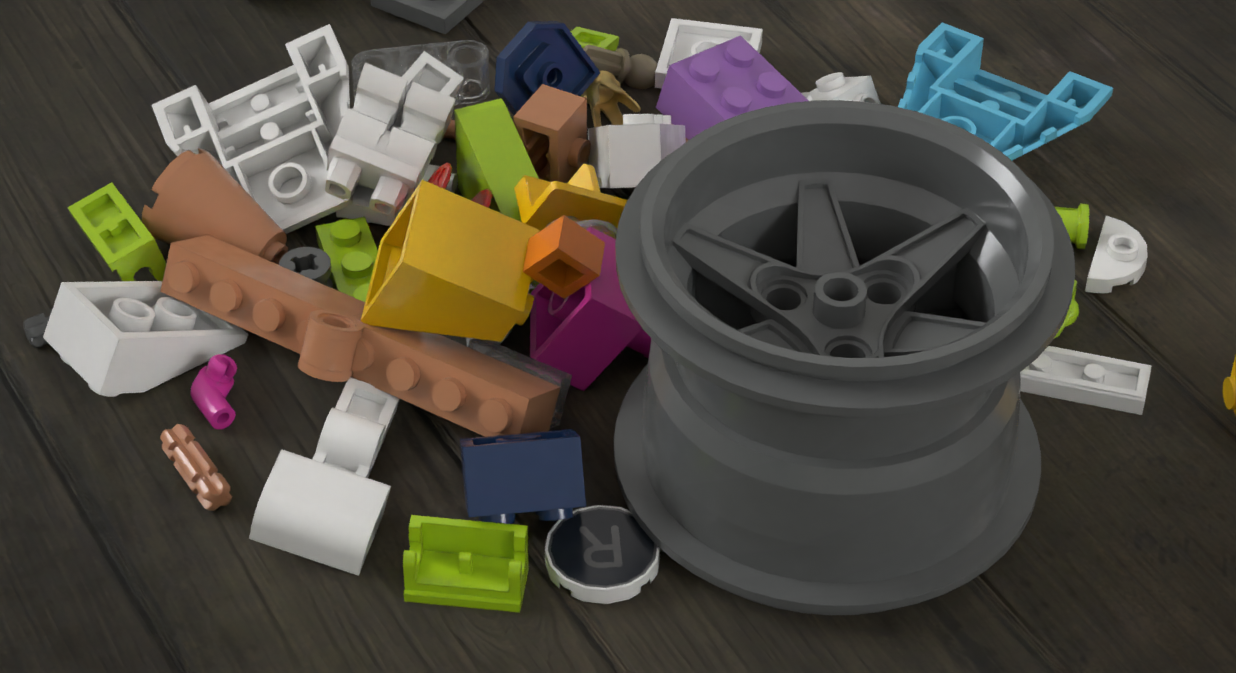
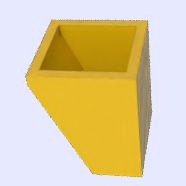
M421 180L380 241L360 322L370 326L501 342L515 324L520 326L524 324L532 309L534 296L528 294L530 283L534 279L523 272L529 238L540 232V230Z

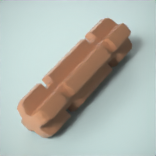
M177 424L172 429H165L160 435V439L163 442L162 449L170 460L175 461L173 465L192 492L198 494L196 497L202 506L209 511H215L220 506H227L232 499L229 493L230 485L220 473H216L218 471L217 467L197 441H193L195 437L188 427Z

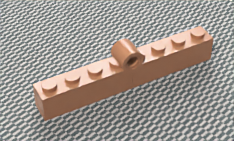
M213 236L195 237L172 242L170 245L160 292L299 353L298 368L309 376L331 382H344L350 377L355 378L484 437L549 431L560 386L439 334L370 326L360 322L365 302Z

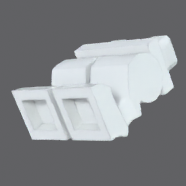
M365 63L357 85L354 107L352 109L346 108L337 134L329 148L328 175L325 191L343 200L350 199L357 183L374 189L369 207L378 214L394 218L404 202L408 201L423 179L429 163L435 155L437 144L442 141L451 122L456 99L413 82L404 104L400 128L393 127L392 131H390V126L395 124L404 103L408 79Z

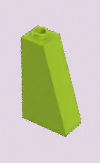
M500 98L455 109L457 176L460 193L464 198L471 200L480 191L490 189L493 195L489 208L521 222L514 187L524 175L538 179L539 177L504 101ZM533 280V281H532V282L536 283L537 285L539 284V282H537L536 280ZM535 288L530 289L529 294H531V292H532Z

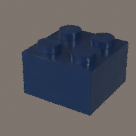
M573 429L460 439L465 503L469 517H479V520L482 522L512 524L515 523V513L535 511L539 520H561L572 518L573 508L586 507L580 436Z

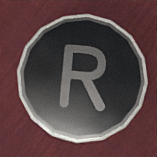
M595 505L576 509L573 511L572 518L558 520L547 535L545 565L550 580L559 589L561 584L564 588L571 590V596L583 602L609 604L629 600L641 593V586L646 584L649 579L651 584L658 574L660 548L640 527L631 511L622 507Z

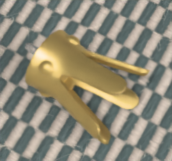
M600 71L601 73L582 94L584 98H587V103L590 104L594 127L602 126L600 111H603L612 125H623V116L618 107V101L634 112H640L641 108L635 100L625 93L626 91L620 88V82L616 80L612 73Z

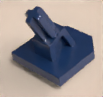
M529 21L497 56L494 91L502 98L511 113L515 115L542 84L581 96L601 72L564 23L558 21Z

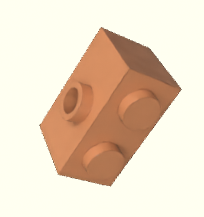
M542 84L514 115V125L539 179L549 182L559 181L568 183L583 164H587L590 155L591 143L587 140V98Z

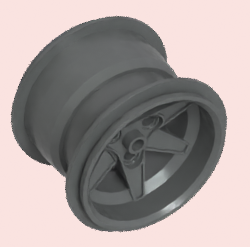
M845 100L793 102L740 114L700 132L685 142L680 148L667 155L645 175L635 187L624 206L618 223L615 256L616 272L621 292L630 311L642 329L650 336L651 345L648 364L629 388L617 416L614 433V466L625 502L640 527L651 540L674 561L696 576L721 589L773 608L818 615H859L918 604L944 595L968 583L988 570L1005 555L1020 537L1031 517L1037 500L1041 477V450L1030 414L1020 399V372L1041 355L1063 325L1071 304L1075 280V258L1070 236L1061 216L1040 188L1001 151L963 128L913 110L891 105Z

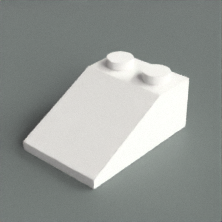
M162 281L61 282L43 338L60 354V358L88 383L91 390L99 395L115 397L122 393L148 391L209 361L214 355L224 354L244 344L248 333L234 324L160 292Z

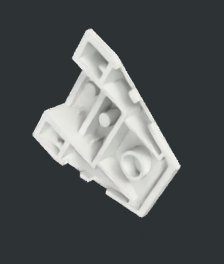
M330 24L285 44L294 65L209 104L196 85L152 104L165 142L177 157L187 150L197 155L199 154L198 148L209 152L286 234L353 204V194L350 199L343 200L325 191L328 175L329 148L337 134L346 108H350L349 66Z

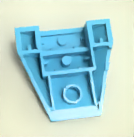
M942 22L918 46L912 72H909L903 99H900L898 107L939 118L963 128L983 139L1013 161L1090 121L1112 96L1113 88L1069 71L1048 95L981 70L984 38Z

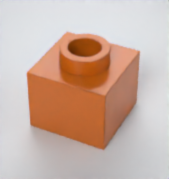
M563 215L529 238L523 272L565 299L600 276L605 242Z

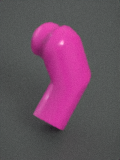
M222 354L214 355L209 359L208 366H204L192 383L190 391L196 406L210 425L218 430L228 427L236 416L226 397L234 385L233 377L237 372V365L233 359Z

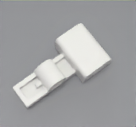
M350 377L345 384L336 407H332L327 416L313 459L283 449L280 451L259 498L249 539L359 576L383 517L391 488L390 485L369 479L368 477L397 410L399 398L381 391L369 383Z

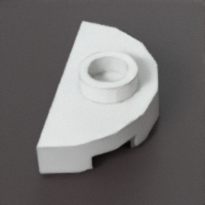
M1109 216L1105 217L1087 277L1085 292L1110 293L1113 286L1123 285L1130 282V285L1137 283L1144 273L1148 257L1147 244L1141 234L1124 221Z

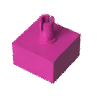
M591 226L587 231L605 242L600 276L565 299L540 283L531 292V295L534 296V301L530 311V366L582 391L586 390L626 346L649 359L651 345L650 336L642 329L630 311L620 289L616 272V239Z

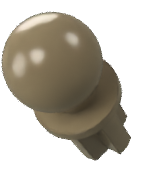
M586 45L583 48L599 71L612 73L620 84L624 81L629 87L635 89H647L655 85V71L658 64L649 55L636 54L630 57L629 52L623 48H618L615 51L593 45Z

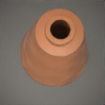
M198 148L199 154L197 155L187 150L165 168L151 189L158 194L153 209L144 205L142 211V223L154 239L171 245L172 242L210 235L279 265L282 256L288 252L286 233L213 155L201 148Z

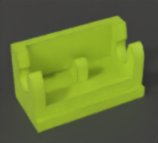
M112 182L67 207L74 220L111 271H117L121 281H136L134 275L143 267H149L150 273L158 281H163L166 262L154 237Z
M411 515L409 523L410 550H404L403 554L404 602L520 613L529 570L528 526Z

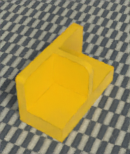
M583 164L568 183L559 181L549 182L524 175L514 187L521 222L540 231L565 215L586 230L591 226L616 239L618 223L624 206L628 201L601 193L595 168L588 164Z

